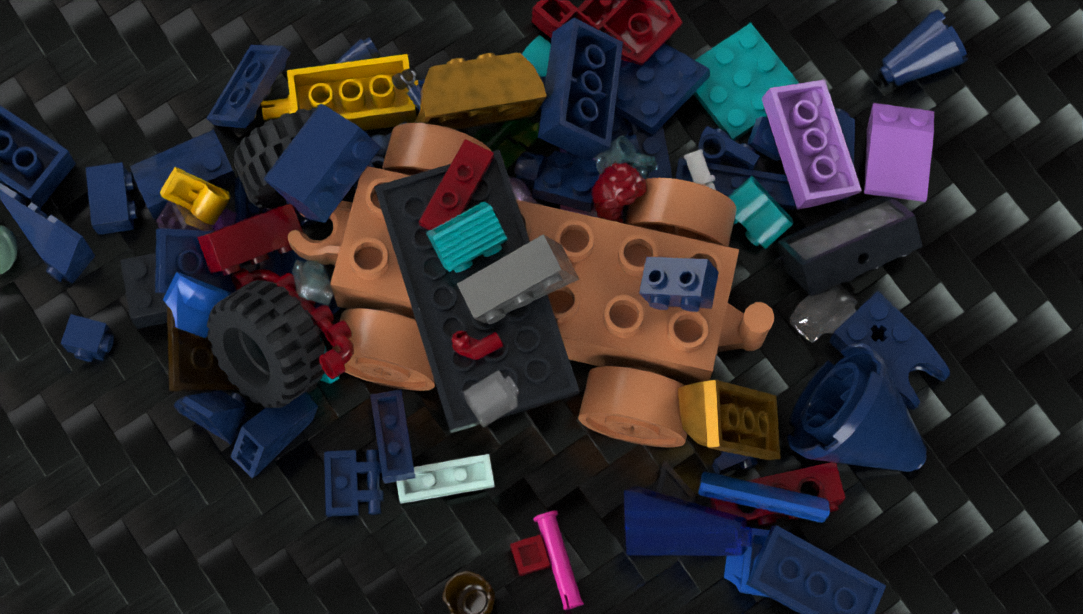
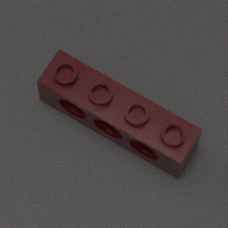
M835 462L748 480L749 482L801 493V487L810 486L815 490L817 497L828 499L830 512L838 510V505L842 504L845 500L843 486ZM710 498L718 531L726 530L727 534L746 530L745 525L757 523L758 527L773 525L777 523L776 518L788 516L789 520L801 519L755 508V511L752 513H744L736 503Z

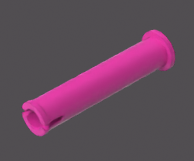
M550 511L534 517L533 520L538 522L561 596L563 609L568 610L581 606L584 603L581 599L557 523L556 516L558 512Z

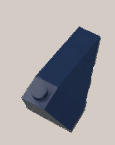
M0 183L1 201L48 266L46 272L59 282L64 278L73 284L95 257L83 236L52 215L48 217L32 202L27 207V202L19 194Z
M221 390L189 395L177 400L173 405L179 413L229 444H232L240 432L241 426L246 423L252 414L249 408L245 406L248 401L233 391L230 395Z

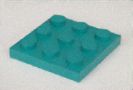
M752 23L695 59V61L710 69V77L693 95L719 128L726 132L733 141L751 131L757 118L764 116L768 119L762 97L769 88L799 84Z

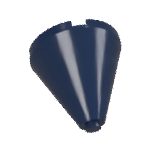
M863 343L841 350V354L845 357L835 365L827 361L812 377L798 398L789 423L795 427L794 437L790 434L787 436L790 448L802 457L811 460L905 472L921 468L927 459L926 446L882 356Z

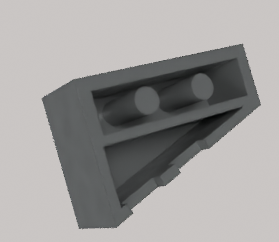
M543 234L459 282L457 285L474 319L492 324L504 318L506 313L579 280V277L563 246Z

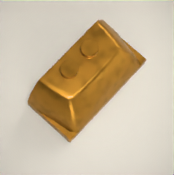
M486 53L478 56L477 59L465 61L464 58H455L448 61L447 64L429 68L421 90V110L414 123L433 124L457 130L532 117L547 95L544 84L535 67L521 53L495 56L494 53Z
M719 380L703 381L678 388L682 428L698 444L711 449L765 460L780 459L776 395Z

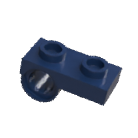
M707 126L701 134L698 150H703L707 163L721 164L725 161L734 167L755 170L760 156L756 154V151L751 146L744 143L738 144L731 140L726 132L718 128L712 129ZM714 147L719 153L709 155L704 151V148Z

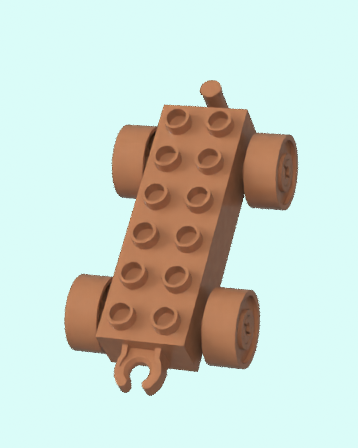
M425 123L400 124L394 127L391 132L382 169L367 166L360 175L353 202L341 201L329 217L333 222V231L329 237L319 241L310 239L305 233L298 230H293L288 234L289 244L299 257L314 263L335 265L330 285L337 306L348 309L342 312L340 321L343 320L348 324L352 332V337L349 339L354 345V354L350 361L345 364L346 373L372 383L398 389L424 391L435 387L432 371L374 186L451 164L465 139L491 151L479 140L462 132L438 125ZM672 178L645 179L647 190L643 196L635 199L634 203L628 206L624 224L516 199L530 242L544 234L561 244L579 277V280L547 294L568 358L600 366L589 371L578 417L579 421L593 431L630 443L654 447H678L684 445L687 433L682 428L678 388L693 383L709 381L717 352L745 349L747 351L759 349L763 345L766 335L774 322L772 309L763 302H755L746 308L744 313L728 303L739 249L729 247L737 211L735 203L724 194L707 186ZM646 257L708 259L719 271L712 309L700 308L697 312H691L680 307H669L667 310H658L650 307L649 303L639 294ZM338 346L332 347L337 353L341 351Z

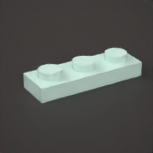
M489 454L414 467L416 478L397 481L400 504L495 487Z

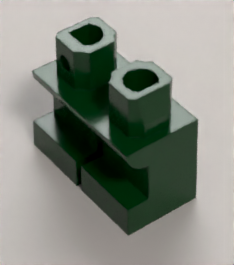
M528 118L494 123L500 127L494 134L484 127L474 136L475 139L485 144L491 151L500 150L511 182L517 176L514 173V169L520 154L524 151L539 153L548 143L538 138L540 123H533Z

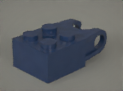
M879 291L833 333L829 341L840 353L844 348L858 343L866 344L882 356L906 407L912 410L919 406L920 400L910 385L908 378L910 372L916 370L924 371L941 381L946 380L950 376L948 366L926 337ZM874 334L879 336L880 339L875 342L871 336Z

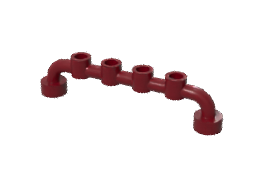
M243 268L231 275L236 290L257 280L276 283L277 287L287 289L289 295L295 296L301 302L300 305L303 309L308 310L312 316V322L325 334L328 342L333 347L338 346L341 349L339 353L331 349L319 356L321 367L326 375L334 379L345 372V364L350 361L354 354V345L349 339L352 337V332L348 324L343 320L336 324L331 323L334 317L329 307L323 304L315 308V298L308 288L297 292L298 284L291 273L288 272L280 277L271 270L260 269L248 272Z

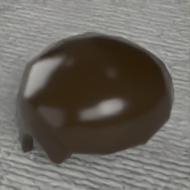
M470 571L456 573L446 582L443 601L447 604L451 614H489L493 610L494 590L483 576Z

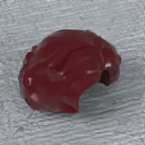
M613 163L612 166L607 167L599 175V179L592 188V201L599 218L623 223L621 218L623 206L634 203L635 199L643 196L647 190L646 180L637 169L627 163Z

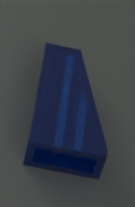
M630 487L624 491L627 555L742 556L748 551L747 547L752 545V529L747 527L746 518L641 487Z

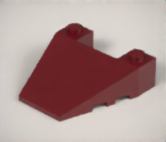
M540 0L532 9V23L551 39L553 31L571 19L576 18L623 42L621 60L641 66L683 23L669 0H585L578 8L569 0Z

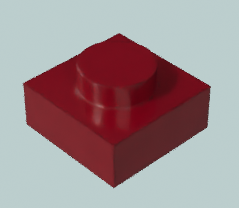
M541 534L510 544L519 576L550 567Z

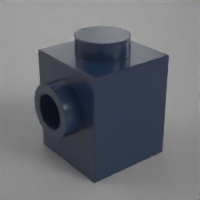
M70 314L61 344L67 352L75 353L74 357L86 362H92L93 358L103 361L105 353H109L112 349L114 335L107 323Z

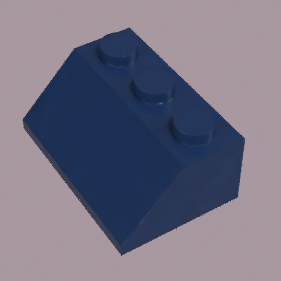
M320 104L264 177V180L307 219L325 223L381 147L359 126L327 106Z
M214 129L130 166L137 186L154 220L182 208V206L161 197L160 194L174 167H178L222 189L234 185V180L236 179Z

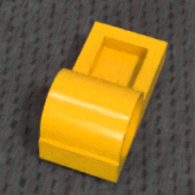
M174 167L160 191L161 197L190 210L196 218L209 225H215L231 197L228 191L178 167Z

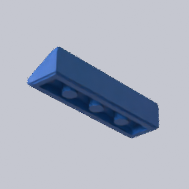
M703 472L698 491L700 496L821 523L825 522L829 517V501L826 498L709 472Z

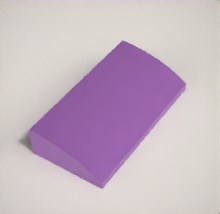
M825 80L769 88L762 97V102L797 210L833 202L860 193L862 190Z

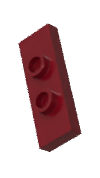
M465 139L420 218L419 225L432 230L451 218L462 214L490 166L494 153Z

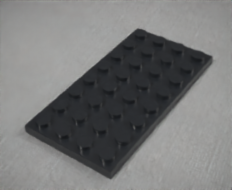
M500 150L492 151L494 158L465 211L479 205L481 202L491 205L508 241L501 244L502 249L499 252L488 257H484L482 254L474 258L471 267L458 273L454 270L449 272L443 267L426 234L429 230L419 225L420 218L451 164L374 186L450 433L579 394V388L548 295L540 297L523 307L514 309L506 313V316L501 320L488 324L487 322L483 323L474 319L457 285L459 282L530 242ZM462 330L466 331L470 337L478 340L496 332L502 341L503 347L481 359L474 360L455 352L451 339L454 333Z

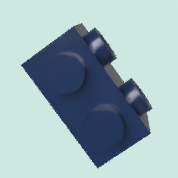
M646 257L639 294L649 303L650 307L658 310H667L669 307H680L691 312H697L700 308L712 309L719 271L708 259Z

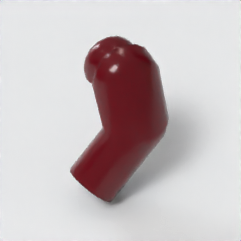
M462 330L454 333L451 339L455 352L474 360L481 359L503 347L502 341L496 332L478 340L470 337L466 331Z

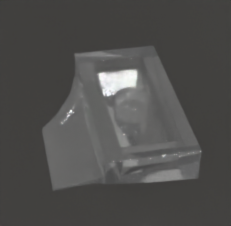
M838 284L822 294L808 295L800 302L790 317V324L813 343L822 334L833 333L856 312L854 306L857 305V300L844 287Z

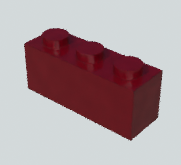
M286 204L197 238L210 273L222 271L223 276L241 270L240 263L250 260L251 265L269 259L267 253L278 250V253L282 254L293 250L288 241V234L293 230L303 231L293 205Z

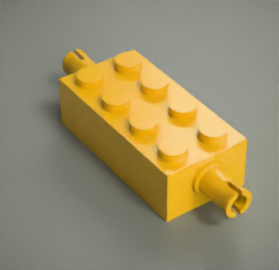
M408 54L287 70L290 95H288V98L263 100L261 102L263 119L279 118L280 115L286 113H295L300 109L311 110V108L323 104L359 126L363 131L395 127L405 121L407 123H414L417 118L414 103L407 95L408 89H397L392 83V77L395 74L401 73L405 69H410ZM415 80V85H418V80Z

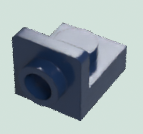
M764 116L757 118L747 145L774 161L781 160L769 120Z

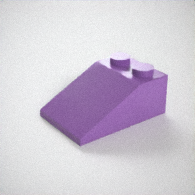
M873 103L866 134L864 194L926 202L934 136V111Z

